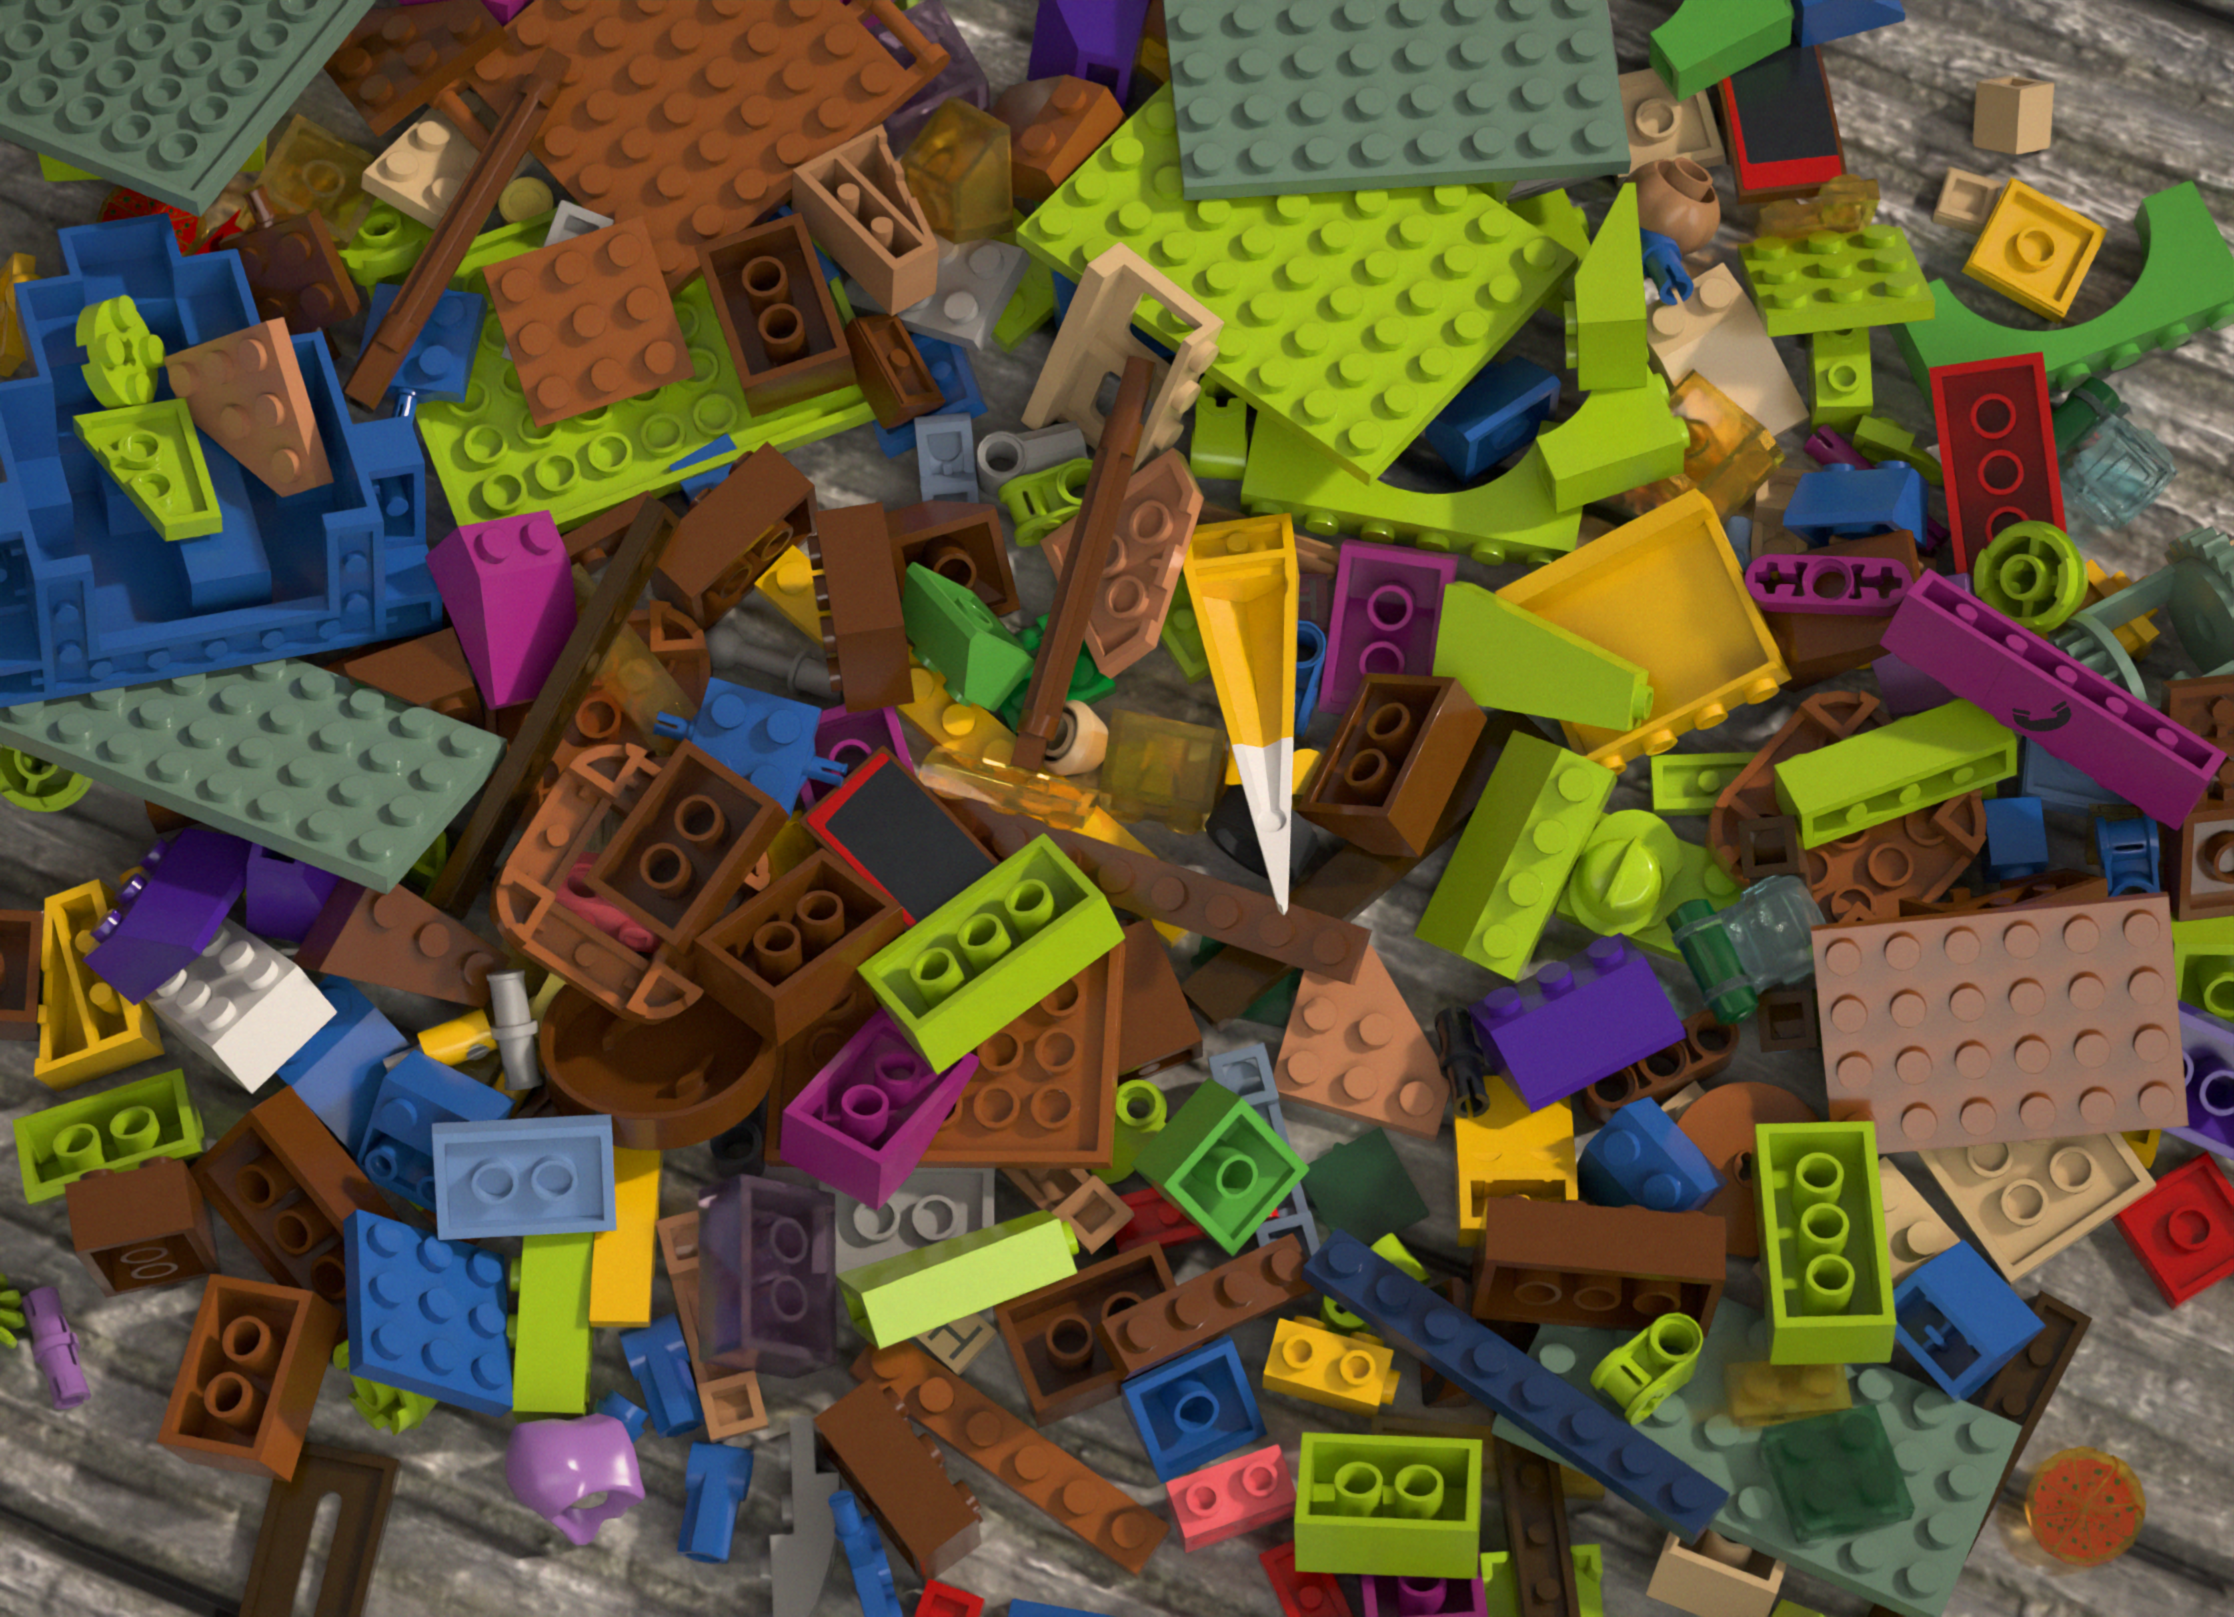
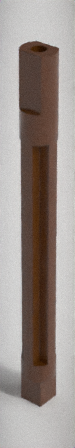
M547 46L533 72L525 76L342 387L341 391L346 402L368 414L374 413L560 95L558 89L571 68L572 59Z
M1128 355L1112 413L1107 415L1015 730L1019 735L1010 765L1016 769L1040 775L1049 742L1053 743L1145 427L1141 422L1157 370L1156 363L1147 359Z

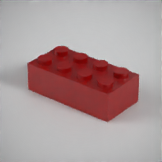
M2043 351L1930 367V382L1956 574L1968 573L1974 577L1976 560L1981 550L1987 549L1991 541L2000 532L2016 523L2023 521L2046 522L2067 534Z

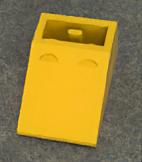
M1483 1076L1486 1093L1490 1100L1489 1109L1484 1114L1473 1118L1470 1100L1467 1099L1465 1102L1468 1118L1459 1117L1453 1111L1457 1247H1475L1487 1197L1500 1198L1505 1195H1520L1533 1201L1556 1203L1565 1200H1578L1577 1167L1570 1095L1531 1113L1499 1076Z

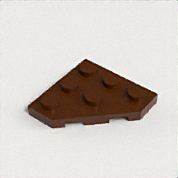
M452 0L371 9L367 11L324 64L323 69L379 138L510 37L480 0Z

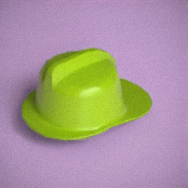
M1638 809L1617 811L1599 823L1592 832L1578 860L1568 889L1571 908L1581 924L1595 934L1612 937L1620 932L1624 936L1631 935L1649 923L1657 912L1674 877L1680 857L1677 837L1669 825L1655 814Z

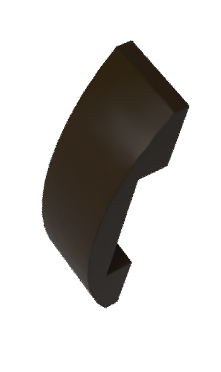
M1786 815L1738 821L1743 879L1750 880L1761 994L1757 995L1760 1004L1757 1008L1761 1053L1821 1047V1027L1810 927L1817 925L1809 867L1797 815Z

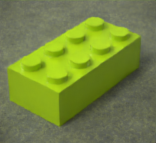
M1874 1121L1755 1124L1750 1164L1770 1365L1890 1362L1897 1324Z

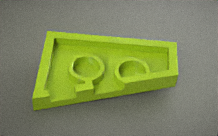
M185 398L73 416L74 433L166 542L223 532L222 515Z

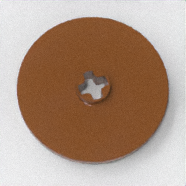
M1737 1082L1720 1086L1697 1098L1683 1111L1675 1122L1729 1181L1701 1211L1708 1216L1726 1217V1254L1759 1257L1752 1178L1743 1181L1738 1175V1172L1744 1167L1740 1157L1743 1156L1747 1161L1751 1160L1755 1124L1821 1122L1814 1111L1801 1099L1774 1085L1761 1082Z

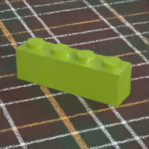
M1958 697L1945 705L1914 716H1904L1889 725L1860 735L1848 736L1838 743L1807 754H1797L1785 762L1774 765L1776 803L1784 816L1797 815L1804 847L1807 850L2017 775V738L2011 728L2000 724L1993 715L1966 698Z
M595 1232L523 1235L522 1257H512L511 1291L520 1293L518 1314L509 1313L507 1336L509 1337L510 1349H516L514 1371H511L513 1394L512 1413L517 1424L544 1419L567 1421L577 1417L589 1416L595 1327L590 1325L589 1313Z

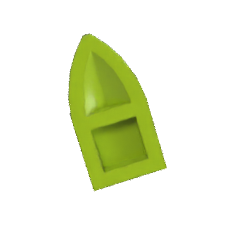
M1866 415L1862 416L1851 447L1870 464L1877 466V463L1882 461L1907 462L1911 465V468L1926 478L1929 484L1944 486L1942 464L1931 454L1913 445L1916 435L1907 432L1901 424L1892 419L1884 417L1874 419Z

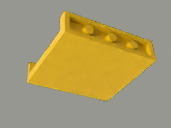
M1696 488L1495 591L1497 596L1649 671L1647 685L1652 686L1654 690L1653 704L1648 719L1641 720L1639 728L1626 732L1559 720L1574 753L1614 771L1616 776L1627 769L1626 762L1644 753L1648 756L1663 753L1677 744L1678 740L1676 737L1695 727L1697 730L1712 728L1728 718L1727 711L1745 702L1757 704L1766 701L1779 692L1778 685L1792 679L1759 606L1747 590L1745 575L1711 501Z

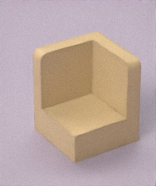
M2012 75L1977 81L1973 130L1974 146L2015 155L2047 149L2050 146L2054 83Z

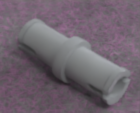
M521 968L500 970L486 975L490 985L496 1025L490 1028L492 1039L499 1040L505 1077V1090L527 1089L543 1083L539 1073L533 1034L539 1031L537 1019H531L524 980L525 971Z

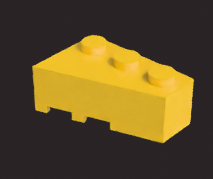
M100 879L45 898L41 970L44 971L43 1004L38 1005L37 1023L41 1025L39 1058H35L34 1077L57 1093L165 1054L154 1012L148 1003L143 999L134 1006L82 960L95 942V939L90 935L92 928L112 908L116 910L119 906V903L114 899L116 892Z

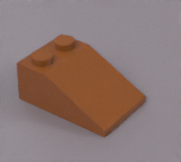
M1070 75L1010 85L949 169L954 176L1044 203L1128 119L1107 86Z

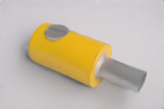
M483 1008L417 1033L420 1041L418 1046L384 1058L383 1062L389 1073L415 1049L451 1067L469 1059H480L498 1047L496 1041L492 1039L491 1028Z

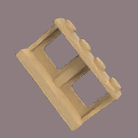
M1120 241L1087 264L1021 422L1034 431L1046 428L1056 420L1061 424L1076 420L1079 428H1081L1084 442L1097 451L1106 418L1098 412L1096 402L1109 372L1115 373L1122 379L1128 355L1155 362L1157 370L1148 398L1154 406L1143 430L1131 477L1164 454L1180 437L1184 426L1179 421L1183 413L1191 407L1201 392V386L1197 382L1200 375L1212 364L1219 352V347L1215 345V342L1224 325V321ZM1144 293L1149 294L1195 330L1183 339L1172 366L1136 339L1130 331L1133 313L1138 308Z

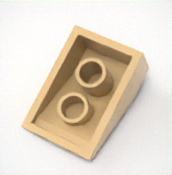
M1724 263L1693 279L1694 290L1686 301L1683 302L1679 293L1675 289L1672 292L1677 300V305H1667L1661 299H1658L1646 306L1647 348L1649 352V362L1647 364L1652 374L1661 373L1670 397V404L1668 406L1675 416L1680 415L1683 418L1689 436L1715 473L1808 421L1810 417L1771 338L1767 337L1754 305Z
M1706 1529L1693 1546L1669 1531L1646 1595L1701 1617H1768L1787 1563L1720 1535L1713 1530Z

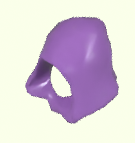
M595 1413L567 1421L544 1419L520 1423L512 1429L505 1455L507 1485L520 1503L557 1526L564 1536L574 1544H588L594 1539L605 1519L620 1518L629 1507L644 1500L645 1490L641 1481L634 1446L620 1420ZM608 1491L607 1499L601 1505L584 1509L571 1506L572 1503L594 1492Z

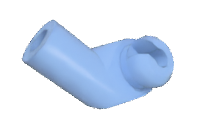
M1730 516L1725 518L1724 531L1744 573L1752 563L1750 544L1753 522L1745 517Z

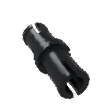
M1456 1007L1459 1025L1455 1026L1451 1008H1446L1440 1011L1434 1019L1435 1029L1438 1032L1442 1050L1439 1056L1440 1072L1449 1081L1454 1113L1459 1117L1468 1118L1465 1100L1469 1099L1473 1118L1484 1114L1490 1107L1489 1096L1486 1093L1482 1076L1485 1068L1483 1050L1478 1045H1475L1470 1013L1464 1008Z

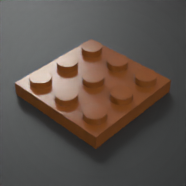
M642 215L481 268L535 428L696 376Z

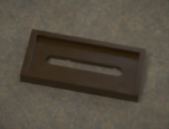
M303 1441L291 1482L276 1479L272 1481L238 1617H292L319 1505L322 1498L328 1494L339 1495L342 1499V1505L314 1617H365L402 1466L398 1459Z

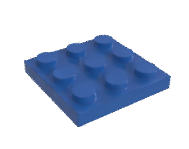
M359 1209L353 1211L343 1220L350 1374L498 1418L502 1417L513 1408L509 1337L507 1336L508 1310L504 1255L455 1239L438 1240V1234Z

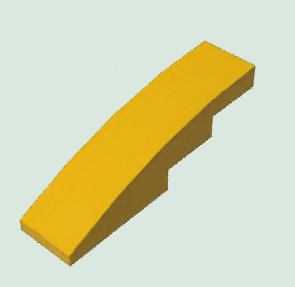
M613 1146L616 1230L596 1231L594 1235L589 1322L591 1327L650 1328L652 1283L656 1268V1221L660 1220L663 1150H632Z

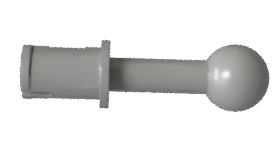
M716 625L704 633L713 668L725 670L739 664L786 679L788 691L792 694L798 695L805 691L845 704L843 691L831 692L827 663L813 659L811 652L801 650L795 658H791L744 643L741 634L735 628L728 625Z

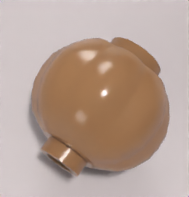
M1677 157L1674 161L1660 159L1638 167L1627 176L1623 184L1636 182L1639 227L1663 234L1665 237L1675 240L1682 256L1700 250L1713 238L1719 228L1720 205L1715 190L1711 185L1713 183L1712 177L1703 167L1683 157Z

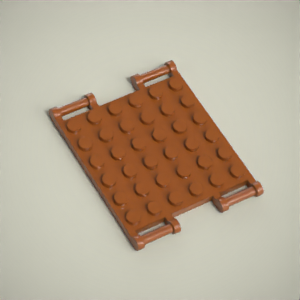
M535 0L503 27L510 37L507 41L426 102L433 110H441L481 153L492 133L459 96L470 87L500 120L525 76L533 72L547 46L572 59L571 68L558 89L560 95L526 153L529 151L579 207L614 220L613 224L643 216L672 301L702 275L694 246L764 223L792 199L793 169L877 127L936 77L948 65L951 56L939 43L931 44L891 0H853L846 7L839 0ZM874 14L916 58V62L909 69L905 70L862 23Z

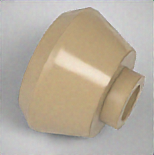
M1069 700L1064 704L1054 742H1049L1043 762V767L1051 774L1064 776L1089 773L1097 768L1108 755L1110 741L1107 727L1085 703L1078 700Z

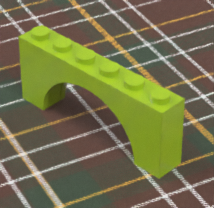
M1564 188L1504 207L1578 255L1576 270L1541 306L1564 321V301L1575 300L1574 277L1591 245L1588 241L1590 235L1589 227L1580 206L1573 208ZM1647 348V363H1648V362H1649V352H1648V348ZM1648 364L1647 387L1592 390L1582 407L1568 421L1558 428L1536 437L1537 472L1556 514L1684 473V449L1690 448L1689 433L1683 418L1680 415L1673 417L1668 407L1670 397L1661 373L1652 374Z
M1260 411L1257 412L1240 503V513L1251 518L1291 512L1292 524L1305 526L1308 531L1318 535L1332 536L1341 532L1358 535L1363 541L1388 545L1397 542L1413 545L1416 549L1469 555L1474 561L1485 565H1501L1504 562L1525 565L1532 572L1575 550L1583 509L1582 505L1556 514L1537 472L1536 438L1520 462L1498 479L1467 491L1447 494H1426L1399 489L1377 479L1368 487ZM1541 420L1536 437L1544 435L1562 424Z

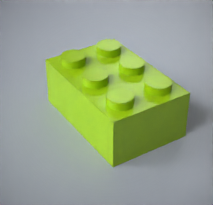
M1302 1432L1294 1520L1295 1570L1301 1572L1477 1579L1482 1494V1440Z

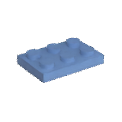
M611 1114L432 1123L438 1240L616 1230Z

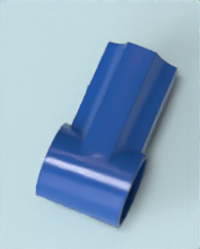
M674 1312L651 1320L650 1328L631 1327L619 1331L618 1334L635 1382L640 1381L646 1399L645 1403L659 1439L675 1438L690 1433L705 1424L704 1412L687 1365L691 1360Z
M694 1440L686 1470L685 1492H688L678 1540V1556L707 1564H728L740 1501L745 1502L749 1491L754 1450Z

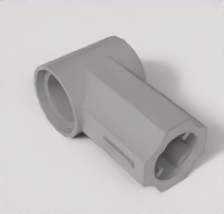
M1075 420L1017 435L1006 431L987 435L980 442L977 450L976 477L979 488L987 495L998 498V490L1002 485L1014 478L1038 473L1067 463L1072 459H1088L1081 428H1079ZM1002 457L1009 459L1015 467L1007 472H998L990 468L987 463L994 458Z

